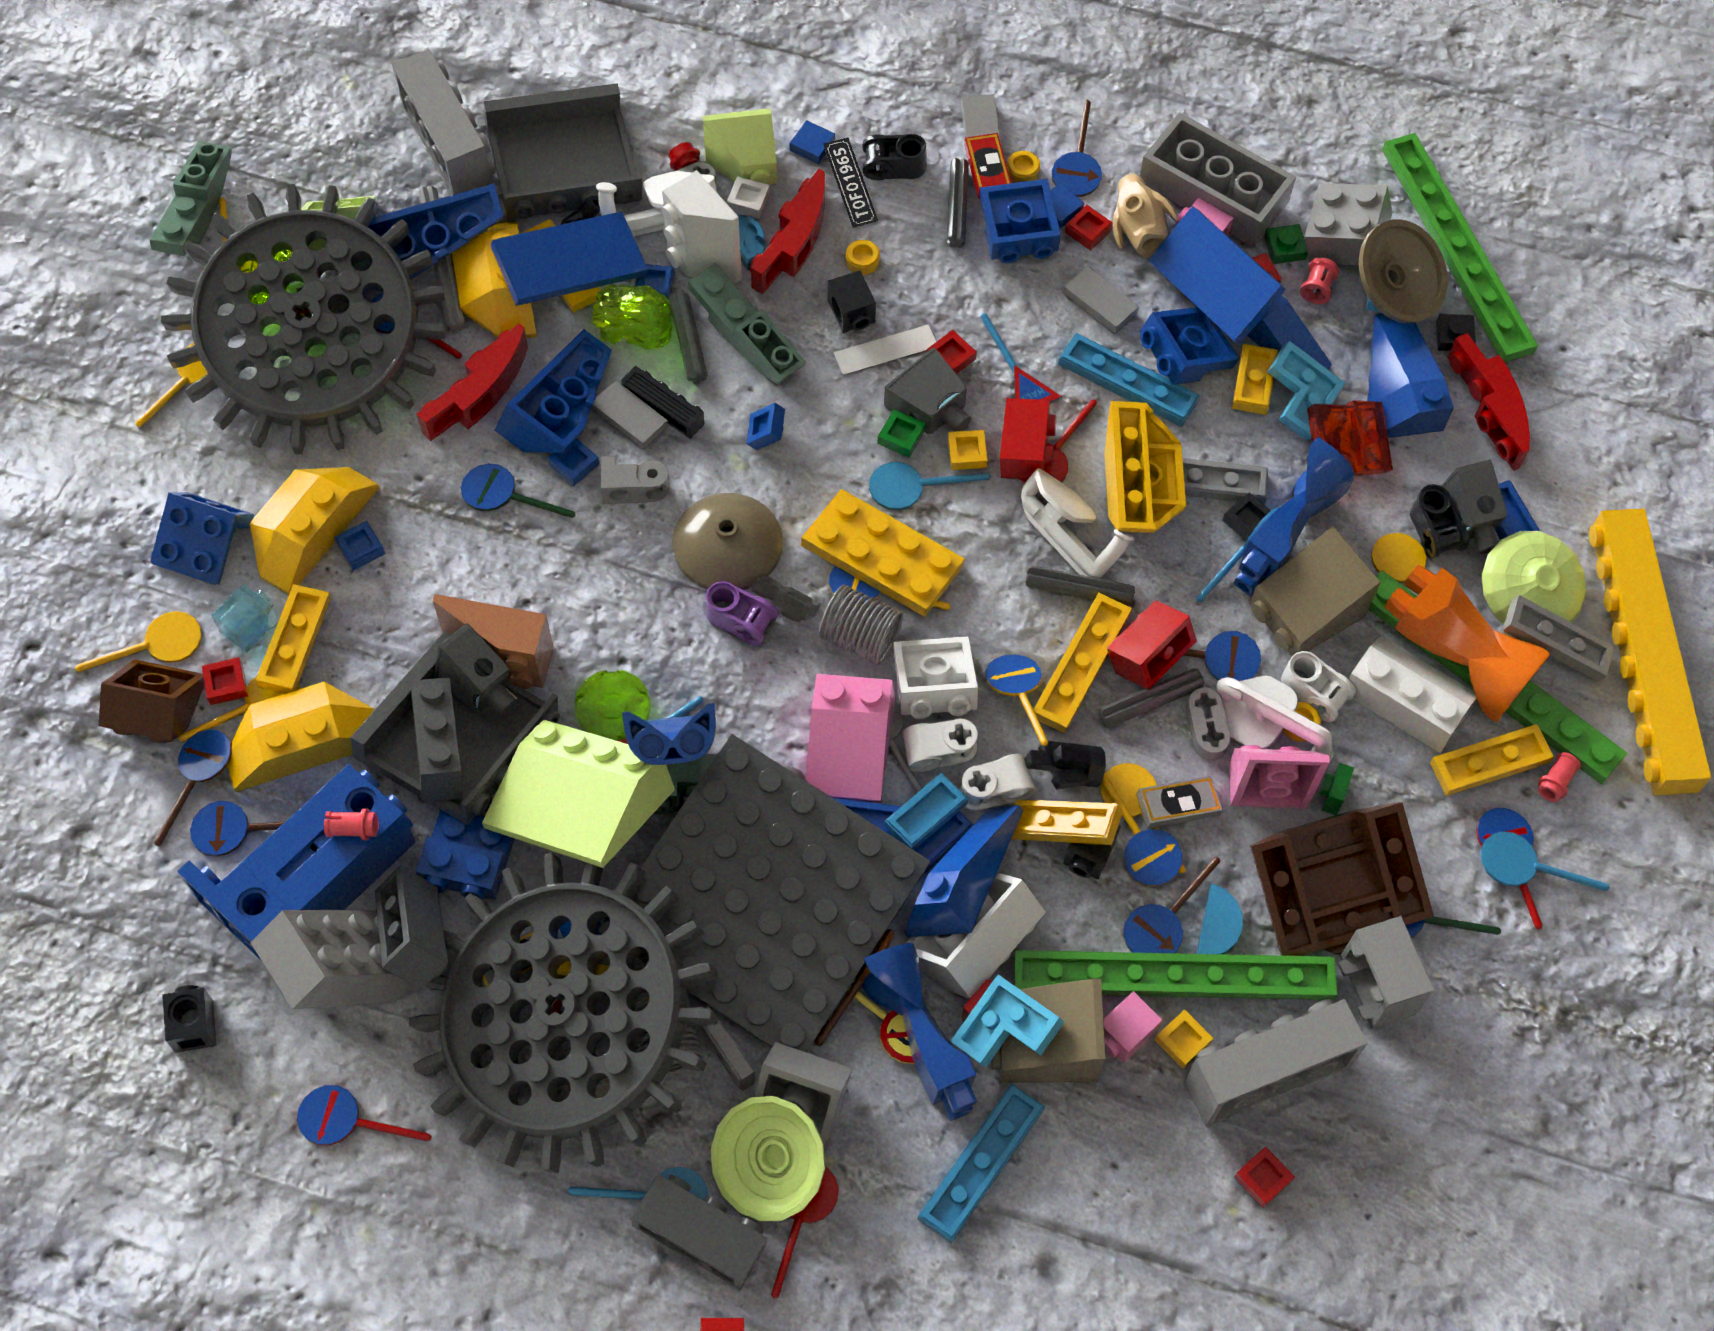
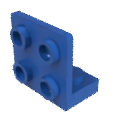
M168 492L150 562L153 565L213 585L219 584L233 534L236 532V529L250 528V522L253 520L254 514L189 492Z

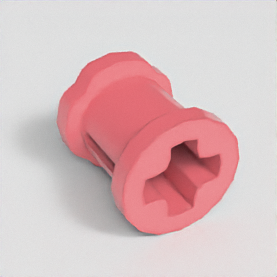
M1314 258L1309 264L1308 270L1310 274L1308 280L1302 284L1300 294L1310 303L1325 304L1330 300L1332 294L1330 287L1332 282L1338 278L1340 269L1331 259Z

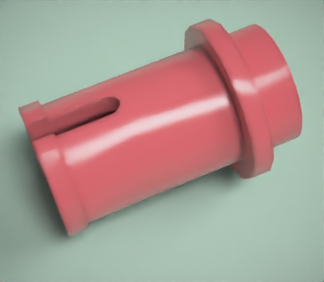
M1559 753L1547 775L1539 778L1538 793L1550 802H1557L1559 799L1565 798L1568 794L1567 786L1581 767L1580 761L1570 753Z
M362 809L361 812L327 811L325 817L329 818L324 819V833L326 837L360 836L362 840H369L370 837L377 836L379 828L378 815L376 812H370L369 809Z

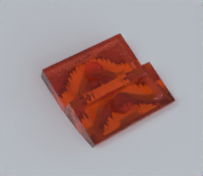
M1353 400L1346 405L1314 404L1307 408L1312 443L1319 436L1334 447L1351 465L1354 476L1388 473L1393 470L1382 402Z

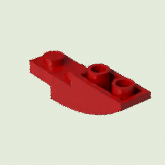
M818 169L810 179L806 178L791 202L786 201L778 214L780 230L774 234L770 246L763 254H757L752 260L749 268L751 272V288L759 293L764 294L782 271L795 277L812 252L820 233L825 209V172Z
M520 323L511 330L502 332L493 343L483 350L473 353L469 360L464 363L467 377L456 381L447 392L436 400L427 402L416 413L421 431L430 441L434 440L458 421L469 430L507 392L524 362L528 349L525 328Z
M1466 333L1455 339L1447 358L1453 371L1459 374L1467 384L1471 396L1480 402L1474 416L1478 427L1482 432L1487 433L1495 444L1499 456L1507 461L1513 471L1520 469L1530 450L1529 423L1523 398L1517 383L1501 356L1498 354L1490 359H1486L1470 335Z

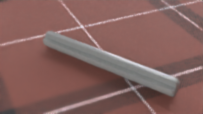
M434 186L422 187L419 190L421 204L439 199L437 188ZM451 254L434 264L437 284L442 286L445 300L441 301L446 327L448 331L454 332L456 330H463L466 325L463 312L460 309L456 277Z

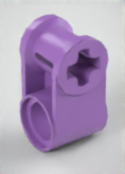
M726 581L712 584L706 593V616L709 622L750 645H761L764 640L763 633L770 621L776 620L779 615L776 606L768 600L754 596ZM719 601H725L731 605L726 608H720L714 604Z

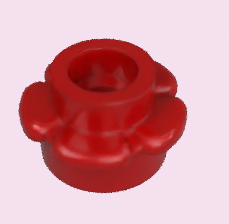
M690 142L676 145L668 154L670 168L677 171L700 160L699 149L694 148Z

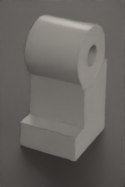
M601 456L603 504L657 502L668 494L669 475L664 463L658 460H648L640 465H616L615 456Z

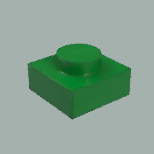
M1300 224L1266 229L1264 237L1273 264L1306 260L1308 251Z
M893 409L878 435L877 444L910 458L925 432L926 423Z
M1339 762L1333 775L1326 773L1319 795L1325 797L1321 811L1337 815L1344 802L1354 767Z

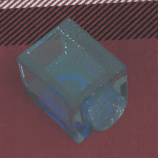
M244 584L211 614L219 632L246 653L278 622L272 609L274 606L273 601L263 591L257 589L253 592Z

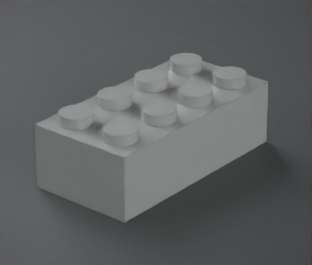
M430 49L392 63L402 108L449 193L455 195L492 184L491 175L495 174V170L487 153L491 152L489 143L483 132L479 134L476 132L475 128L477 125L469 108L463 109L461 105L463 100L456 84L450 85L447 81L449 80V75L443 61H436Z
M1180 112L1143 156L1140 177L1143 178L1146 186L1184 208H1190L1198 198H1201L1234 217L1230 234L1255 247L1265 234L1266 229L1272 225L1289 203L1296 176Z
M282 910L251 942V945L292 1009L396 1003L413 986L382 968L376 910Z
M1330 999L1320 1001L1308 1009L1309 1013L1296 1019L1293 1014L1283 1016L1271 1024V1029L1258 1033L1257 1029H1252L1238 1035L1234 1039V1044L1221 1048L1219 1044H1215L1198 1052V1058L1191 1065V1070L1185 1080V1084L1205 1126L1351 1067L1368 1042L1346 1000L1343 999L1333 1004Z

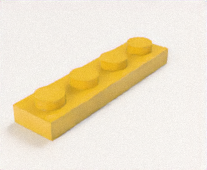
M1098 592L1033 709L1038 721L1066 734L1109 655L1107 647L1120 635L1130 617L1131 607Z

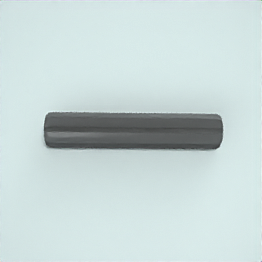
M954 158L950 164L947 244L950 247L956 246L960 248L965 245L969 162L965 158Z
M677 290L676 293L670 294L669 302L686 377L693 384H699L700 381L706 380L708 375L689 294L684 293L683 290Z
M1033 565L1029 566L1025 580L1027 587L1095 600L1099 592L1126 606L1132 605L1135 594V587L1130 584Z
M1193 668L1157 683L1149 690L1143 689L1102 706L1099 712L1100 719L1105 727H1113L1191 694L1196 689L1203 687L1205 683L1204 678L1198 669Z

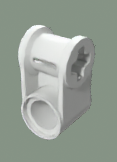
M1308 651L1295 653L1281 675V682L1294 690L1297 700L1308 703L1316 708L1321 720L1326 722L1335 721L1341 706L1346 700H1352L1357 694L1356 687L1347 677L1337 673L1315 654ZM1294 670H1301L1308 678L1299 677Z
M966 719L916 724L907 727L902 732L908 768L913 772H926L940 767L966 764L977 753L976 742L978 732L975 725ZM962 738L964 745H958V741L955 739Z
M1021 754L1007 755L998 760L968 768L963 775L962 785L959 789L968 798V804L964 809L973 813L1005 804H1015L1016 799L1026 800L1036 792L1035 785Z

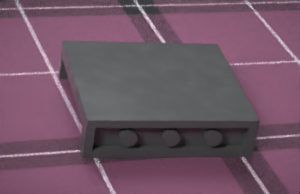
M618 83L484 101L485 124L507 220L549 213L558 214L580 209L590 196L598 197L596 185L601 182L611 183L617 187V191L614 193L615 204H627L642 200V176L637 174L620 109Z
M446 631L443 632L350 737L353 758L420 798L422 796L410 681L434 679L438 646L451 636ZM507 680L506 688L518 699V702L508 714L501 716L491 705L481 713H474L452 694L461 766L462 799L432 801L428 803L467 826L476 815H483L490 806L492 796L498 790L519 744L543 720L558 723L560 714L558 713L557 695L553 693L545 702Z

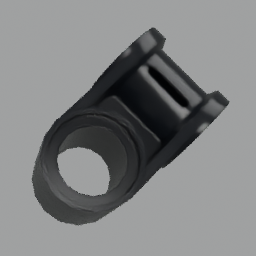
M875 134L863 140L862 149L866 154V162L863 164L862 172L868 179L877 181L884 179H917L926 172V142L921 136L917 134ZM876 165H880L879 170H876Z
M1436 484L1423 487L1411 507L1410 518L1421 539L1425 554L1430 559H1434L1445 551L1453 549L1459 551L1466 550L1469 546L1468 531L1460 519L1447 489ZM1425 504L1433 506L1436 510L1429 509Z

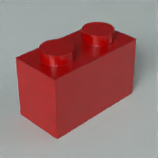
M1006 398L999 457L1001 478L1028 480L1037 468L1045 471L1046 466L1052 467L1053 445H1048L1049 436L1056 435L1057 416L1050 414V400Z
M1155 600L1144 612L1138 615L1136 620L1113 640L1107 647V651L1116 674L1149 690L1197 642L1189 615Z

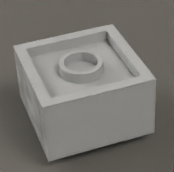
M1401 916L1357 929L1340 955L1342 960L1338 964L1343 976H1349L1361 1004L1358 1008L1359 1015L1363 1021L1368 1020L1371 1029L1416 1015L1434 991Z

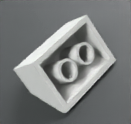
M697 170L662 190L663 207L661 211L665 218V229L663 232L667 239L668 248L665 253L671 265L675 268L680 267L687 277L694 278L716 263L732 283L741 281L739 217Z
M1382 635L1368 648L1349 677V680L1357 690V694L1353 698L1354 701L1439 753L1442 752L1477 699L1473 690Z
M997 872L972 933L911 937L907 943L914 944L922 971L947 991L970 999L997 968L1008 960L1011 952L1026 935L1033 931L1036 923L1046 911L1022 879Z

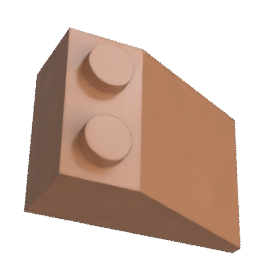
M434 594L432 601L442 632L446 631L453 635L468 623L508 666V680L511 684L518 685L523 689H529L532 686L543 688L554 651L546 614Z

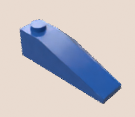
M490 184L375 216L368 228L382 237L401 219L408 224L410 232L404 240L393 248L394 252L403 261L416 253L428 249L433 264L410 275L409 278L411 280L504 219L495 184Z
M1383 313L1375 314L1371 345V369L1368 380L1369 393L1366 408H1368V419L1372 416L1376 417L1379 439L1444 431L1454 407L1445 378L1417 324L1400 323L1388 318Z
M583 329L506 404L494 431L522 452L563 453L581 435L585 428L612 349Z
M1020 805L988 808L930 871L904 933L907 937L972 933L1023 813Z

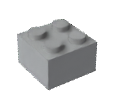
M1319 183L1304 236L1310 262L1314 258H1327L1334 261L1337 265L1359 266L1360 248L1367 234L1377 225L1391 220L1393 212L1388 185Z

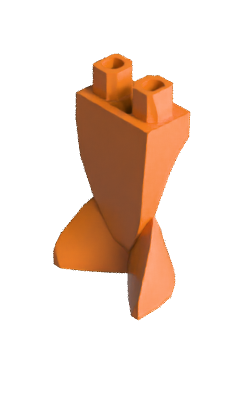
M1418 564L1404 582V585L1418 594V596L1414 598L1399 587L1390 596L1384 607L1399 619L1395 629L1406 638L1435 655L1469 667L1470 679L1478 704L1486 716L1497 723L1551 654L1548 650L1535 644L1494 631L1469 600L1455 576L1444 568H1441L1435 575Z

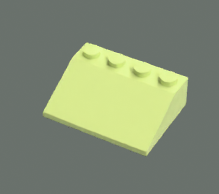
M543 720L519 744L482 824L485 829L604 868L674 792L675 788L667 765L642 762L634 756L628 744Z

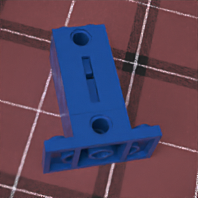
M348 763L222 881L207 866L199 870L190 860L177 872L196 900L260 959L251 942L282 910H345L416 843L411 832L413 823L405 815L407 809L393 794H390L388 797L384 796L378 790L380 787L379 783L369 772L363 769L359 773ZM362 809H369L370 812H376L378 815L379 828L377 836L370 837L369 840H362L360 836H325L324 819H329L325 817L327 811L361 812Z

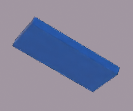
M1194 206L1189 209L1148 260L1239 345L1286 290L1283 285Z
M622 211L493 239L491 243V249L516 306L646 276L648 271Z

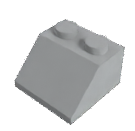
M775 1042L763 1062L754 1097L776 1096L800 1107L814 1121L823 1141L825 1154L843 1104L853 1068Z

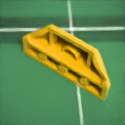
M517 221L495 224L452 253L461 311L478 325L493 333L496 338L502 332L511 330L519 323L525 328L526 339L537 337L532 303L515 305L491 249L493 239L519 234Z
M1111 401L1104 452L1108 518L1114 527L1121 532L1155 533L1186 508L1181 442L1153 414V409L1147 403Z
M350 467L295 469L250 522L260 578L289 595L293 584H301L335 542L334 537L341 534L379 489L378 483Z
M326 682L317 683L249 705L231 742L232 755L227 767L234 791H242L353 755L350 737L373 713L374 708Z

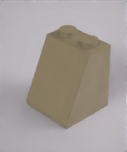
M1332 527L1256 586L1250 605L1256 619L1261 623H1265L1272 631L1277 645L1293 656L1300 651L1309 652L1363 619L1381 582L1336 528Z
M1087 979L1020 989L1060 1017L1064 1024L1041 1056L1010 1034L991 1060L992 1070L999 1069V1083L1097 1082L1106 1059L1101 979Z

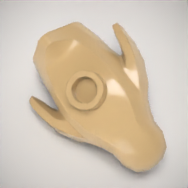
M1135 173L1124 176L1118 182L1117 207L1113 217V230L1116 243L1120 249L1123 248V235L1126 234L1138 254L1146 259L1154 254L1169 235L1165 213H1168L1176 222L1179 218L1171 202L1146 186L1143 178Z

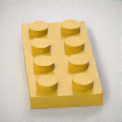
M840 489L801 537V546L923 617H926L936 601L963 568L965 558L843 489Z

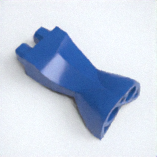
M1319 436L1309 448L1307 471H1304L1298 478L1294 486V497L1275 510L1248 542L1239 566L1241 572L1234 581V585L1248 596H1252L1256 586L1289 561L1296 541L1309 518L1336 503L1351 487L1354 480L1353 468L1341 453Z
M715 703L706 704L694 716L643 720L630 711L622 712L624 732L629 748L634 756L648 764L667 765L697 760L708 752L714 741L716 728Z
M914 944L897 945L865 957L864 961L871 973L864 979L865 981L862 985L864 992L874 1002L903 1016L912 1058L932 1105L942 1102L949 1121L972 1113V1106L977 1102L971 1088L976 1072L968 1055L957 1050L946 1038L924 1002L920 962Z

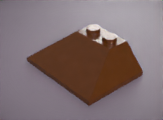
M1403 802L1348 811L1279 831L1250 845L1281 956H1302L1349 942L1357 929L1399 916L1402 917L1405 925L1434 917Z

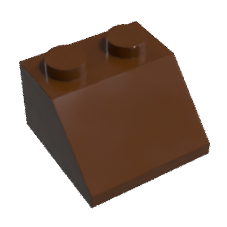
M134 659L101 683L98 726L113 729V732L119 735L137 734L147 736L151 741L157 743L172 742L189 727L205 685L203 674Z

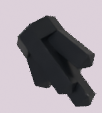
M1048 741L1047 746L1040 745L1038 750H1031L1024 758L1027 769L1050 771L1053 776L1051 781L1056 790L1080 786L1098 788L1103 781L1106 768L1105 752L1099 746Z

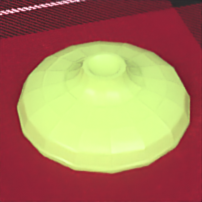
M1519 531L1501 539L1487 555L1482 571L1483 595L1492 614L1503 625L1510 602L1518 595L1571 623L1580 614L1586 595L1584 570L1576 554L1559 538L1541 531Z
M776 1096L751 1097L732 1107L717 1126L711 1146L712 1174L722 1196L739 1213L758 1221H782L804 1210L819 1191L825 1171L824 1144L814 1121L796 1104Z

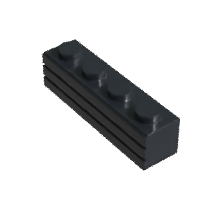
M635 365L621 379V385L667 419L670 426L689 439L704 426V412L699 406L690 404L683 395L673 392L664 382L654 379L647 370H641Z

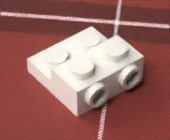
M968 636L894 642V658L901 715H911L916 719H924L932 713L949 712L954 716H963L970 710H977L978 686Z

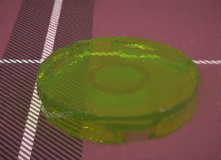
M607 670L596 672L584 680L576 692L574 708L578 724L583 731L617 741L626 739L622 712L630 711L641 719L648 720L651 704L647 688L638 677L624 670H617V672H607Z

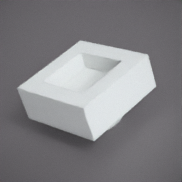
M737 176L727 204L735 213L760 219L769 196L770 185Z

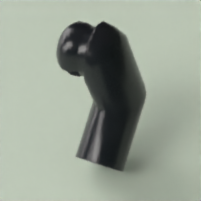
M590 196L580 209L565 217L560 225L596 217L600 213L598 197Z

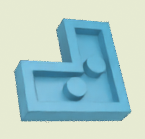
M1288 341L1282 346L1267 373L1294 392L1293 397L1278 420L1307 441L1314 436L1317 424L1323 421L1324 413L1330 409L1345 382L1291 341Z
M997 975L950 1042L987 1067L1010 1034L1041 1056L1064 1024V1021L1006 979Z

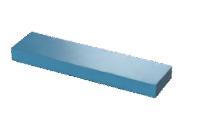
M1075 333L1059 357L1058 365L1131 402L1147 403L1153 409V413L1180 427H1183L1199 402V394L1179 384L1172 385L1166 377L1078 333Z
M1011 1083L924 1206L917 1219L952 1244L1039 1119L1045 1106Z

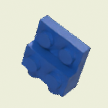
M1048 179L980 187L979 197L986 223L985 235L991 260L1000 259L1002 263H1013L1020 256L1032 254L1037 259H1045L1050 257L1055 251H1059L1061 233Z
M1198 307L1152 312L1140 330L1142 346L1146 349H1151L1157 359L1158 372L1162 376H1167L1172 385L1200 381L1206 372L1232 369L1239 361V357L1221 329Z
M440 810L432 836H427L415 873L437 886L438 893H443L448 889L460 892L463 897L471 893L481 900L484 898L496 900L503 878L502 870L506 868L515 838L485 829L482 824L485 816L476 815L467 826Z

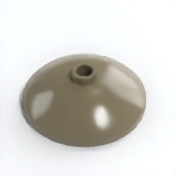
M1402 219L1385 221L1374 227L1367 234L1360 248L1359 273L1364 290L1374 306L1388 318L1405 324L1418 323L1433 316L1441 307L1448 286L1445 260L1434 239L1420 226Z
M719 493L700 499L681 515L674 529L672 543L677 565L693 583L708 590L712 584L726 581L742 590H746L761 583L773 572L781 557L783 541L778 520L764 504L742 494ZM725 527L733 529L731 532L728 533L721 531V529Z

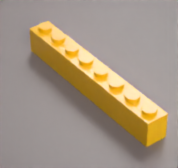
M1645 508L1601 511L1594 524L1590 526L1589 542L1592 547H1595L1598 557L1596 571L1598 578L1603 579L1605 587L1604 606L1606 611L1611 613L1613 621L1612 640L1615 645H1618L1621 655L1619 663L1620 674L1623 679H1626L1629 689L1627 703L1630 712L1634 713L1637 723L1635 737L1637 745L1642 747L1645 757V779L1651 783L1653 796L1699 793L1711 779V773Z

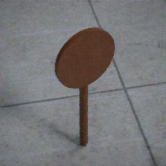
M892 929L886 931L872 954L888 949L894 937ZM866 963L856 977V981L815 1041L817 1046L823 1045L863 985L864 979L871 973Z

